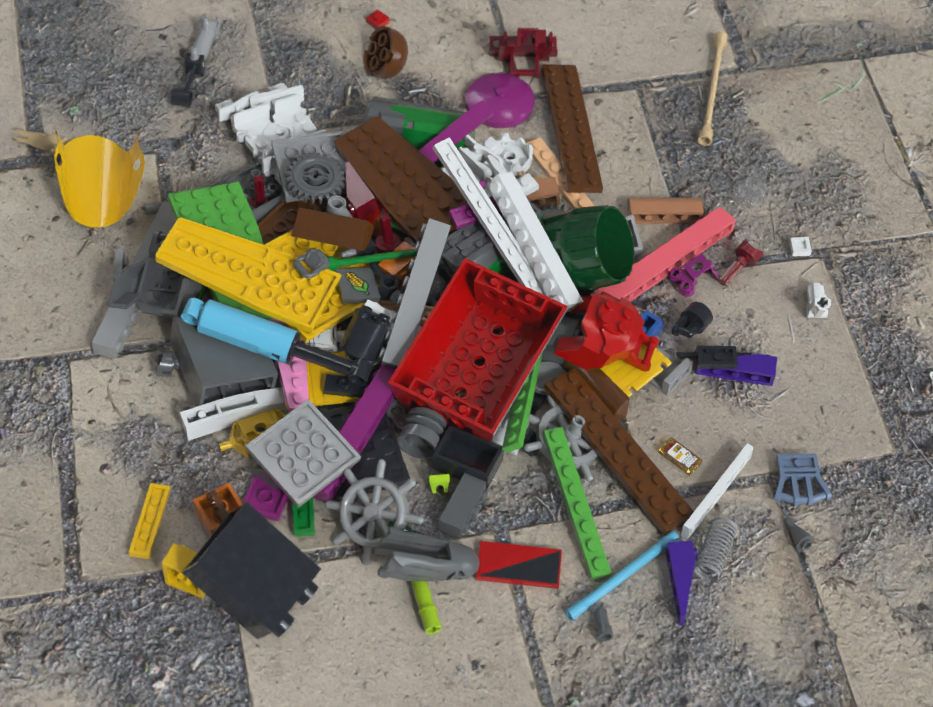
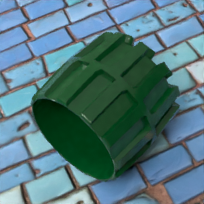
M615 206L581 207L546 216L542 219L544 223L542 227L577 291L595 290L620 284L626 280L627 276H630L635 258L634 239L626 217Z

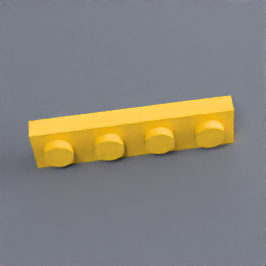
M150 483L129 549L130 557L150 560L171 492L170 486Z

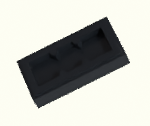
M326 374L323 392L326 395L362 398L365 385L357 386L352 384L348 380V376Z

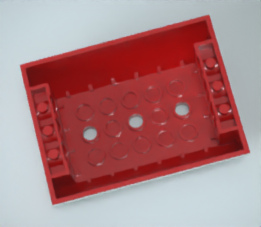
M464 258L388 382L390 390L407 410L410 411L416 407L434 410L446 420V429L451 425L491 441L564 317L568 306ZM500 328L504 332L501 335H495L493 330ZM477 359H483L485 364L477 366L474 362ZM464 390L467 394L460 398L456 396V392Z

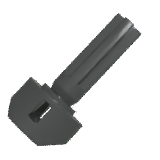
M156 351L155 361L158 364L156 376L171 377L174 369L181 370L177 358L172 356V351Z

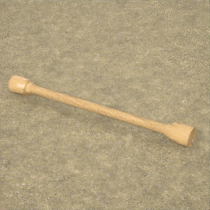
M717 32L714 36L713 47H715L716 51L704 126L699 130L698 143L703 146H708L712 143L713 129L711 130L713 107L722 51L727 46L728 35L725 32Z

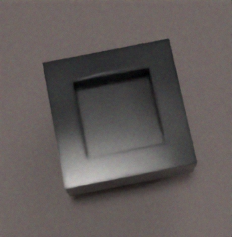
M531 428L526 429L523 450L526 444L537 442L536 433ZM538 450L525 452L530 457H533L537 455Z

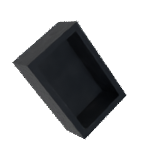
M449 425L433 454L432 468L460 480L464 473L485 481L487 490L503 461L504 450L499 444Z

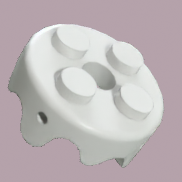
M502 134L497 142L503 146V152L498 154L503 160V169L507 173L513 172L514 176H517L520 171L526 172L532 164V144L527 145L521 137L513 140L509 137V134Z

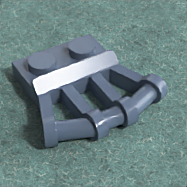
M777 454L776 461L779 474L778 479L780 481L774 497L775 501L779 502V500L792 503L793 506H799V504L813 506L816 502L827 501L832 498L829 488L820 476L817 454ZM785 480H790L792 495L782 492ZM797 480H804L806 496H799ZM811 480L815 481L821 491L820 493L813 495Z

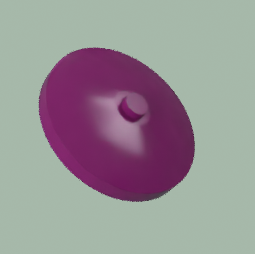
M505 73L484 75L476 79L466 92L467 111L483 100L494 115L483 123L485 126L493 128L517 126L526 121L534 109L535 97L533 90L524 80L514 75Z

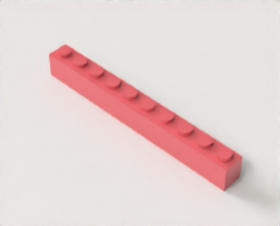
M721 207L710 211L707 216L698 219L691 227H686L682 233L673 236L666 244L660 245L654 252L645 255L638 263H633L632 272L624 282L599 288L598 290L595 289L591 292L590 296L600 295L604 291L618 299L623 297L631 302L669 276L673 268L682 267L731 233L736 219Z

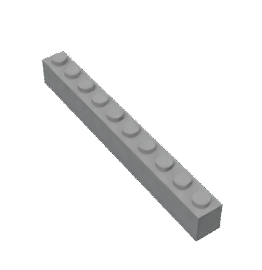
M162 202L131 265L139 263L149 256V247L154 231H162L168 234L174 226L176 219L169 203ZM135 302L128 309L109 307L91 342L94 354L116 359L118 353L122 352L124 341L126 338H129L131 327L138 320L140 309Z

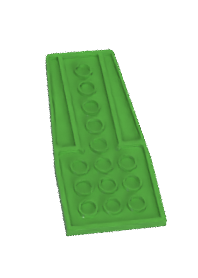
M239 182L168 194L167 199L176 221L178 218H184L264 245L257 222ZM210 289L217 302L267 320L275 319Z

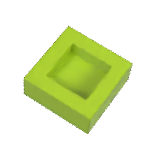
M449 474L428 476V483L433 494L436 493L438 485L443 487L444 493L448 492Z

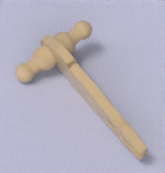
M24 129L13 130V132L28 137L14 135L13 138L21 143L24 142L46 151L50 150V154L55 155L58 144L55 134L49 133L46 135L38 132L24 131ZM67 137L62 139L63 146L69 142Z

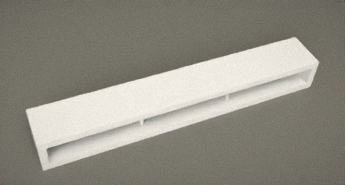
M513 172L497 174L486 185L547 297L567 305L568 309L566 312L572 311L583 303V300Z

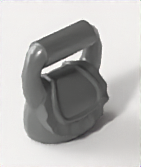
M317 248L308 250L306 254L297 257L293 262V267L307 279L317 276L321 271L326 270L330 266L326 255ZM304 261L313 272L310 273L300 262Z

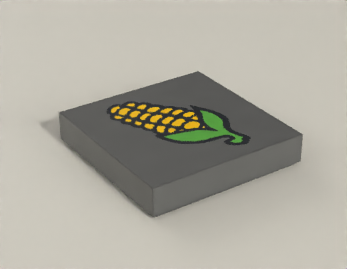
M371 268L336 269L335 272L342 275L338 283L342 304L365 303L367 300L372 302L380 301L381 297L374 272Z

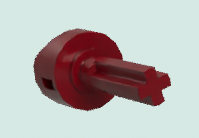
M257 175L254 176L255 198L250 199L249 205L256 209L272 199H266L264 177L262 175L259 177Z
M383 213V216H379L381 234L376 238L378 254L392 252L401 244L398 234L392 232L390 216H387V213Z
M744 239L735 249L737 259L718 279L721 285L727 287L745 265L754 266L763 256V251L751 246L747 239Z

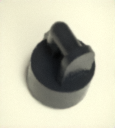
M692 302L681 313L680 319L673 325L672 335L692 338L695 334L702 333L713 321L711 310L701 302Z

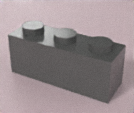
M464 473L439 518L438 531L460 540L464 533H468L472 517L476 518L480 509L479 504L481 501H485L488 494L485 481Z

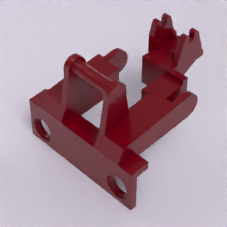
M517 28V36H507V31H503V36H489L490 56H498V61H510V75L535 76V78H539V61H550V57H557V36H553V32H549L548 36H546V30H539L538 28ZM499 40L498 47L493 45V42ZM514 57H534L535 70L514 69Z

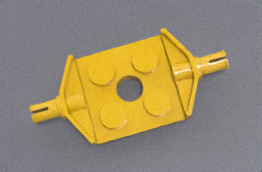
M272 409L234 422L231 437H229L230 440L219 443L221 452L229 448H235L236 451L247 459L250 458V453L245 449L246 445L263 433L257 432L256 429L264 427L267 430L285 417V415L280 410Z

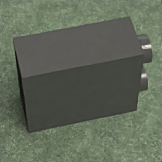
M181 314L179 316L174 315L170 343L196 407L238 394L275 388L278 372L271 358L199 333L197 331L198 325H190L181 319Z

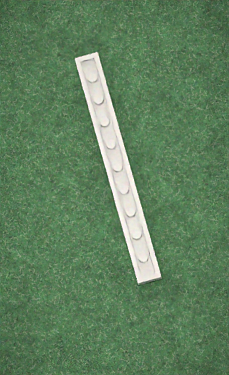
M450 137L435 144L432 149L519 283L547 296L515 237Z

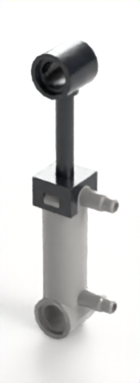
M206 16L200 20L195 42L184 60L185 71L188 74L183 87L173 89L171 95L172 105L190 108L193 92L189 88L194 75L203 76L206 68V58L214 38L219 33V21L210 20Z
M335 195L328 199L326 213L353 218L346 208V200L343 197ZM371 239L365 250L348 249L341 252L340 257L372 255L376 245ZM376 262L368 263L379 280L378 290L381 299L389 301L390 296L398 289V278L393 274L384 275Z

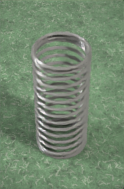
M716 517L713 519L694 567L695 573L702 579L708 581L719 579L738 530L737 525L732 520L726 517ZM718 520L729 522L735 527V529L726 523L715 522ZM715 524H723V525H726V526L732 528L734 531L732 532V531L729 530L728 528H725V527H722V526H716ZM698 566H700L704 571L708 573L717 574V576H710L703 573L698 568ZM702 566L712 569L715 572L708 571L704 569Z

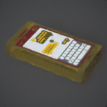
M672 437L659 449V453L689 476L703 461Z

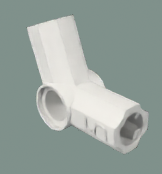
M820 283L808 285L807 318H827L831 299L824 294V286L820 285Z

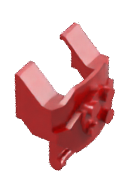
M604 291L600 295L581 297L583 303L569 313L586 312L581 323L584 336L559 338L553 354L586 371L590 368H603L620 359H624L626 363L641 371H649L651 367L650 361L655 348L658 347L659 339L645 334L642 329L644 320L640 316L639 310L623 297L618 299ZM642 344L647 346L643 360L638 358Z

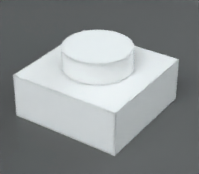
M790 237L789 243L792 256L811 255L809 237Z

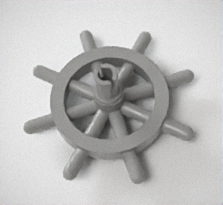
M548 395L547 400L551 409L544 414L542 419L531 414L529 415L528 422L538 426L536 431L537 442L526 444L524 450L530 452L540 449L544 456L551 461L542 433L544 430L558 428L550 424L551 421L557 419L560 427H563L569 448L574 454L572 457L576 469L580 468L585 479L591 481L593 475L588 465L595 461L598 454L587 441L581 439L584 438L581 434V428L584 426L585 420L582 416L577 415L575 418L573 417L571 424H567L565 418L568 417L551 396ZM579 446L590 452L583 455ZM552 466L550 475L552 477H556L554 468Z
M380 459L377 463L375 477H367L359 481L353 472L346 468L343 473L351 486L345 492L342 501L329 500L325 502L326 508L340 510V521L344 529L333 539V544L339 545L349 537L357 544L364 546L362 558L364 565L370 564L372 548L379 545L381 537L374 539L376 524L385 536L388 534L389 527L384 519L396 520L393 527L404 531L407 522L422 524L424 521L422 516L409 514L408 502L405 493L415 486V480L409 479L399 487L394 482L385 479L386 462L383 459ZM374 486L372 501L364 491L365 488ZM383 487L391 494L380 502ZM357 495L365 506L353 505ZM394 501L397 505V512L391 511L388 507ZM351 513L363 514V516L353 523ZM368 522L367 533L365 537L358 531V529H360L363 525H365Z

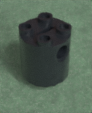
M365 305L355 309L352 320L341 340L340 347L353 361L355 359L376 360L386 332L391 326L389 322L390 317L383 313H374L372 308Z

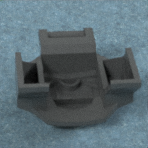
M154 231L149 247V256L139 263L126 266L121 271L117 270L108 307L128 309L135 302L142 313L167 317L179 316L182 314L188 299L197 298L202 284L155 261L156 253L162 245L160 242L164 241L168 234L162 231Z

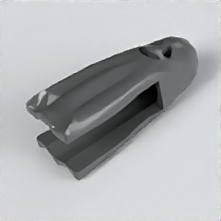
M390 527L388 534L381 536L379 545L374 547L375 554L389 556L385 565L380 566L377 570L378 576L381 578L390 577L404 581L460 580L475 575L480 564L476 552L468 546L428 535L401 531L394 527Z

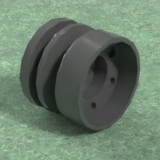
M423 407L412 408L408 412L404 426L398 436V446L410 456L419 459L433 458V454L446 431V420L434 410Z

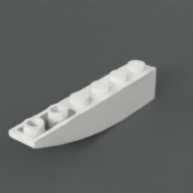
M272 388L238 394L180 412L182 427L188 441L231 427L234 422L272 409H285L283 389Z

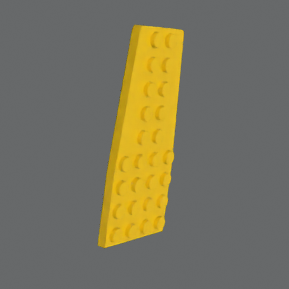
M184 218L177 219L155 256L157 263L255 311L311 334L342 276L339 273L326 269L313 278H304L293 267V262L297 256ZM304 261L300 262L310 273L313 272Z

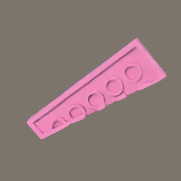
M269 320L280 325L286 326L288 328H291L287 323L282 322L280 320ZM297 357L293 358L290 365L279 361L275 362L276 367L279 369V379L283 387L288 412H292L308 400L307 364L305 360Z

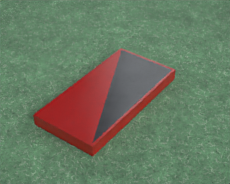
M480 541V564L476 580L559 589L562 549Z

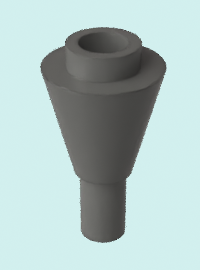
M790 517L786 518L784 523L790 530L797 550L801 551L811 548L814 537L797 526Z

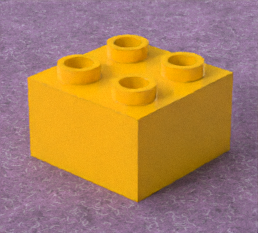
M173 543L161 563L165 583L203 599L205 593L181 573L198 552L192 551L185 545Z

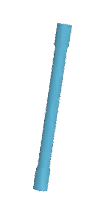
M673 530L670 531L654 546L582 600L577 601L565 610L566 616L571 621L575 620L591 605L661 552L665 551L668 542H678L680 540L679 535Z

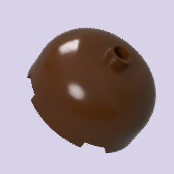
M380 26L369 37L371 42L368 51H364L363 63L366 73L370 72L371 76L380 79H390L398 75L404 68L408 58V44L405 37L399 31Z

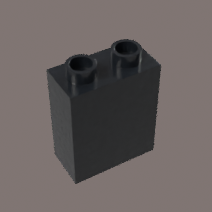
M245 502L228 514L181 573L250 634L259 639L271 633L276 637H280L291 626L294 617L288 612L296 602L304 605L316 593L318 586L313 582V579L321 568L248 502Z

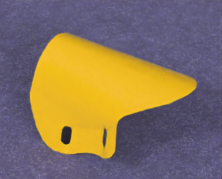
M55 129L58 140L54 155L55 167L64 204L71 217L76 222L93 228L106 227L118 222L131 207L144 173L145 159L138 143L140 133L137 135L130 151H126L115 142L95 135L76 137L63 146L62 140ZM59 153H60V155H61V165H60V166L58 165L57 160H56V159H57V155H58ZM137 158H139L141 165L138 170H135L133 165Z

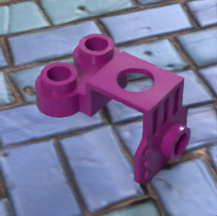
M702 253L685 264L683 270L673 268L669 273L671 281L674 284H680L679 291L684 297H690L695 293L694 286L698 284L696 278L708 269L717 280L719 279L716 271H714L715 266ZM701 262L703 267L699 271H694L692 268L693 264Z

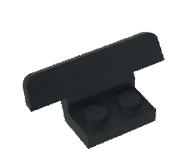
M697 346L694 352H676V358L697 359L698 369H737V356L752 355V353L736 352V346Z

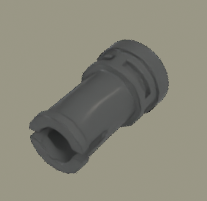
M605 608L596 609L594 616L597 625V640L602 642L609 641L614 637L611 625H609L607 610Z

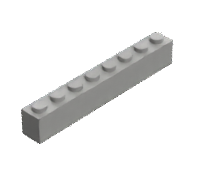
M430 218L427 224L423 223L420 232L423 238L422 241H417L414 252H417L416 259H411L408 269L412 271L410 277H405L402 286L406 290L404 294L400 293L397 305H400L398 312L394 311L391 320L394 326L392 330L388 329L385 338L388 344L386 348L382 347L379 356L382 359L381 365L384 364L397 369L414 341L451 225Z

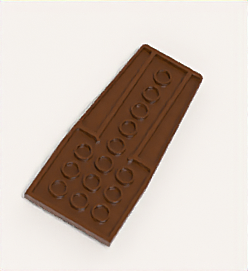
M374 117L334 141L335 149L346 163L349 161L372 192L377 202L415 244H417V241H422L423 235L420 232L423 223L427 224L429 218L451 225L448 236L458 230L455 229L449 216V210L467 205L468 203L452 178L381 118Z

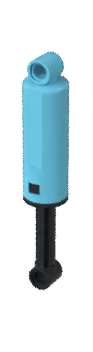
M189 298L181 314V319L190 325H198L197 331L199 333L290 365L293 358L297 357L346 375L348 380L357 386L366 385L373 368L372 364L364 359L350 361L301 343L299 341L302 332L212 299L208 300L205 304L197 298Z

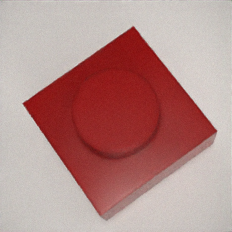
M376 10L366 17V23L377 29L390 23V17L380 10Z

